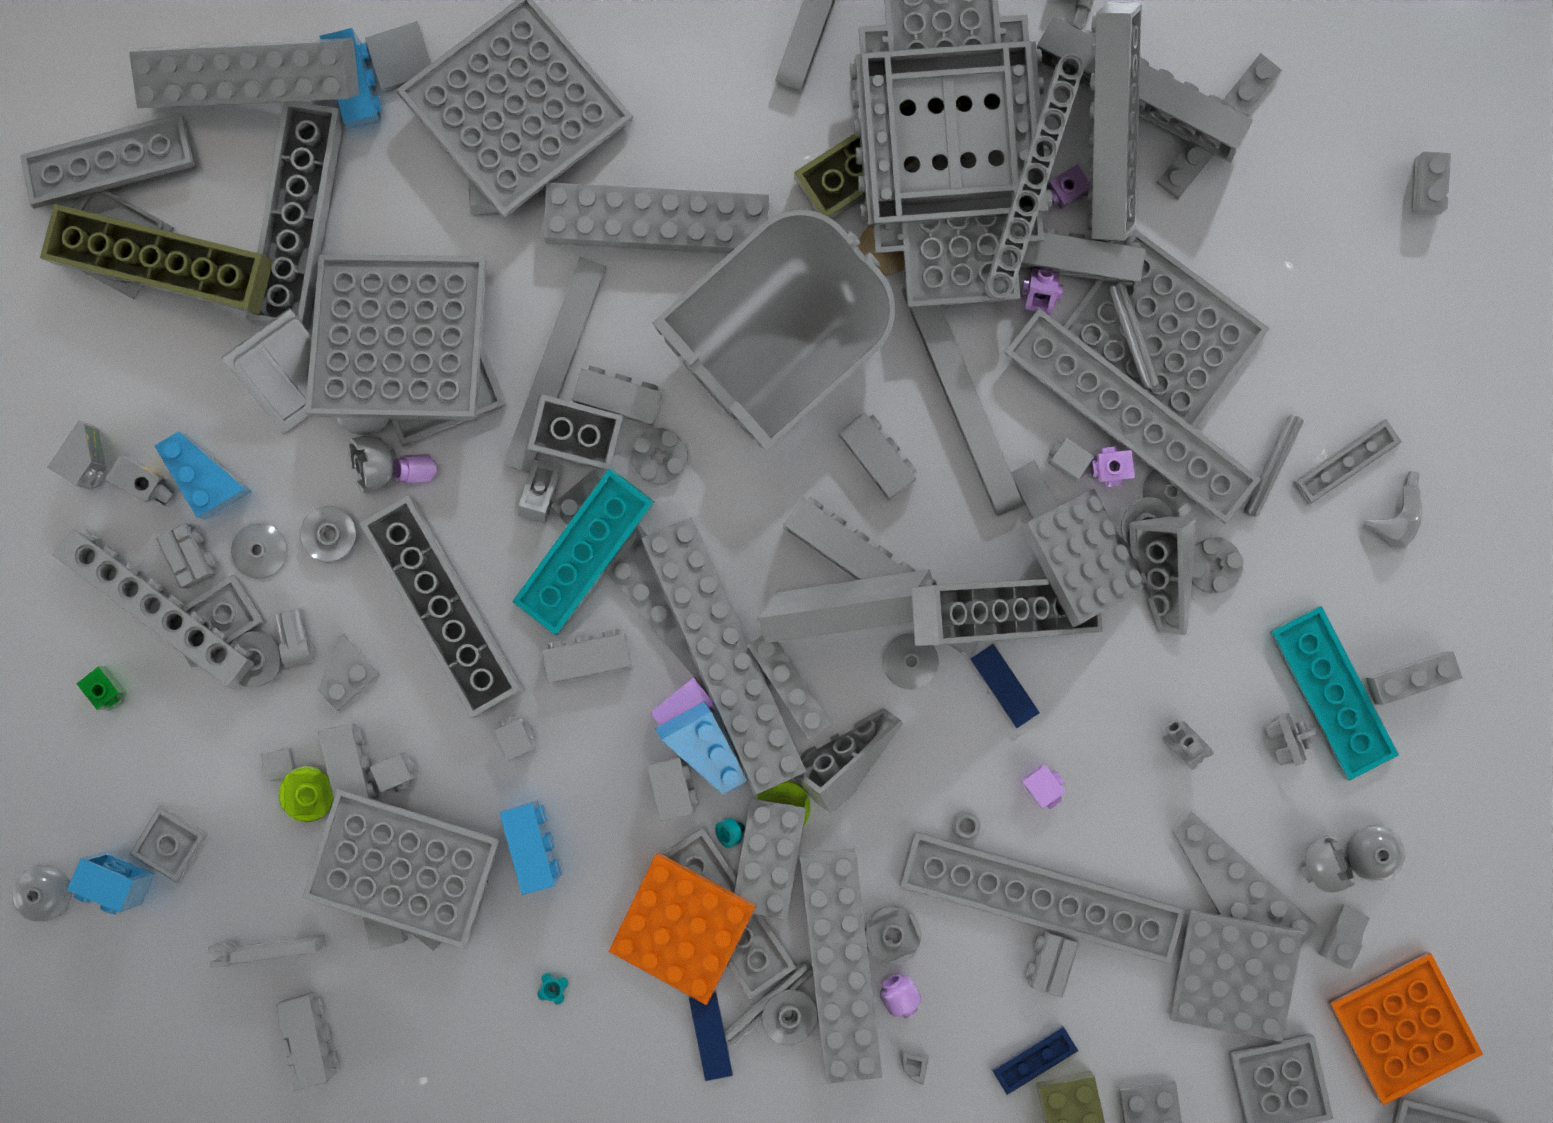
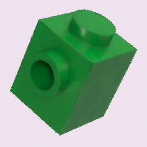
M98 666L76 683L96 710L107 709L109 711L121 703L120 697L126 693L106 666Z

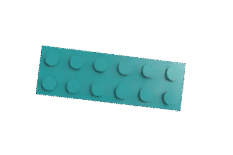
M609 468L512 602L554 635H558L655 501L615 470Z
M1318 606L1270 631L1347 780L1350 781L1399 756L1322 606Z

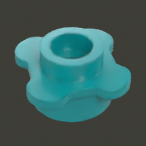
M550 973L544 974L541 978L543 982L541 989L537 992L538 998L542 1001H553L556 1005L561 1004L564 1001L563 993L565 988L568 987V980L565 977H553ZM554 986L555 991H551L550 987Z

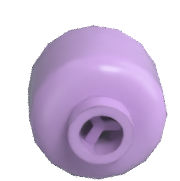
M896 974L887 978L882 984L880 998L892 1016L908 1018L917 1012V1007L921 1002V994L911 978Z

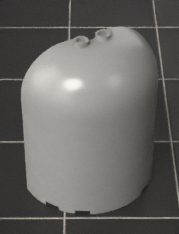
M790 210L768 219L652 322L657 332L664 336V341L678 357L681 355L684 358L682 362L691 374L734 420L737 418L740 421L738 423L739 426L752 439H756L758 445L764 450H768L874 355L886 342L895 320L893 291L886 277L878 269V266H880L878 260L870 252L864 255L859 250L858 246L861 242L851 231L846 233L831 218L811 210Z

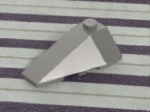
M1168 516L1130 523V550L1133 559L1137 560L1140 568L1141 582L1145 583L1150 597L1148 603L1159 632L1187 634L1196 546L1195 519Z

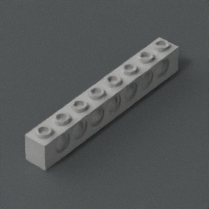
M72 529L52 556L226 687L236 688L254 664L248 658L251 654L239 644H236L234 647L226 642L228 636L216 627L210 630L204 625L207 620L195 611L189 614L183 610L182 607L185 604L172 594L169 598L160 592L163 589L161 585L151 578L146 582L138 576L141 571L129 562L125 565L117 560L120 556L117 552L107 545L102 549L96 544L98 538L84 529L81 533ZM94 551V561L86 564V555ZM115 567L117 574L113 580L108 581L107 572ZM137 584V594L130 597L128 594L130 586ZM159 600L160 609L152 614L150 612V605L153 601ZM177 616H181V627L177 630H173V619ZM202 632L204 641L200 646L195 647L193 643L194 637ZM220 649H225V660L217 663L215 660L216 653Z

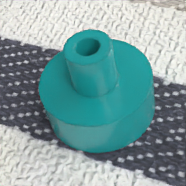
M732 818L718 822L715 827L717 839L726 848L739 844L742 840V833L745 831L743 823H737Z

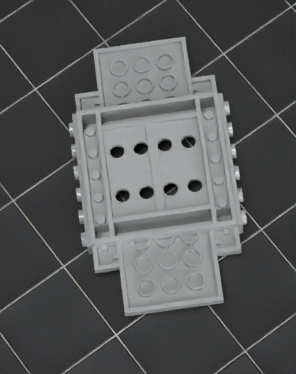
M884 0L886 25L858 28L860 54H856L854 63H850V79L856 80V91H852L853 108H858L859 119H854L855 136H860L861 147L856 148L857 165L862 164L863 175L858 176L859 193L864 192L865 204H860L861 221H866L867 228L873 227L875 254L903 252L907 308L1019 300V275L1011 294L1002 300L990 298L986 293L985 285L1043 107L1040 105V95L1044 94L1043 77L1038 78V66H1042L1041 49H1036V41H1029L1028 16L999 17L998 0ZM989 94H995L1000 99V105L995 110H989L984 105V98ZM961 96L970 98L972 102V107L967 112H961L956 107V100ZM933 98L940 99L944 104V109L939 114H933L928 110V102ZM905 100L912 101L916 106V111L911 116H905L900 112L899 106ZM1038 144L1036 146L1037 154L1044 157V151L1048 150V146ZM994 150L1000 151L1004 155L1003 164L997 167L992 166L988 161L989 153ZM967 152L972 153L976 158L975 166L970 169L964 168L960 163L961 155ZM944 155L947 158L948 166L945 170L938 171L932 166L934 156ZM915 157L919 160L920 168L917 172L910 173L905 170L904 161L906 158ZM1028 172L1027 178L1031 184L1038 185L1041 183V176L1038 172ZM1047 186L1029 242L1044 241L1042 214H1046L1048 207H1052V192L1047 190ZM1021 198L1019 200V208L1022 211L1030 212L1033 205L1029 199ZM1012 225L1010 227V234L1013 238H1023L1024 231L1019 225ZM1004 252L1001 255V261L1004 265L1011 267L1015 264V257L1010 252ZM1001 279L993 281V290L998 294L1005 293L1006 283Z

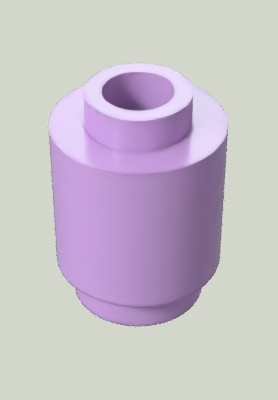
M428 454L403 455L393 462V476L396 481H401L402 483L430 482L436 474V463Z

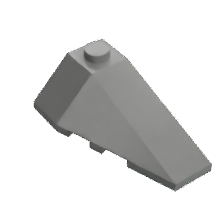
M881 709L856 723L853 730L839 736L837 733L830 737L831 742L818 749L814 746L805 751L800 758L807 772L794 777V779L814 802L830 814H833L856 791L903 725L902 721L886 709Z

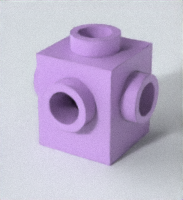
M1032 268L1030 278H1024L1021 294L1026 295V310L1037 311L1040 308L1045 313H1053L1055 301H1060L1063 285L1059 284V272H1053L1049 269Z
M1118 446L1101 448L1102 454L1094 455V461H1091L1092 476L1097 477V483L1105 482L1106 487L1122 485V480L1135 478L1132 450L1118 452ZM1110 463L1114 466L1113 471L1109 467Z

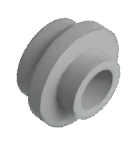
M962 812L954 818L952 828L957 837L963 840H970L978 835L980 821L973 813ZM970 821V830L963 831L961 828L962 822Z

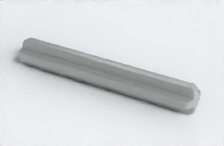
M1124 283L1112 285L1110 293L1142 386L1145 390L1152 389L1158 386L1159 382Z
M1296 415L1288 417L1259 477L1261 480L1254 488L1244 508L1246 514L1252 517L1259 516L1304 422L1302 418Z
M806 961L801 962L796 969L790 972L724 1032L726 1040L730 1044L736 1045L762 1021V1012L767 1001L780 991L798 989L813 975V968Z

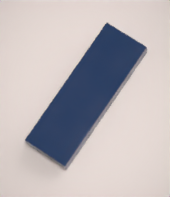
M994 643L970 658L1015 728L1020 727L1040 713Z
M717 992L713 993L707 1005L693 997H689L705 1081L733 1076Z
M1061 1026L996 1066L992 1071L1008 1095L1078 1052V1049L1064 1026Z

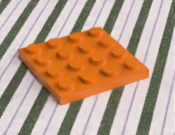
M657 853L608 952L707 1005L757 905L670 858Z
M1430 952L1330 1002L1349 1043L1383 1106L1483 1055Z

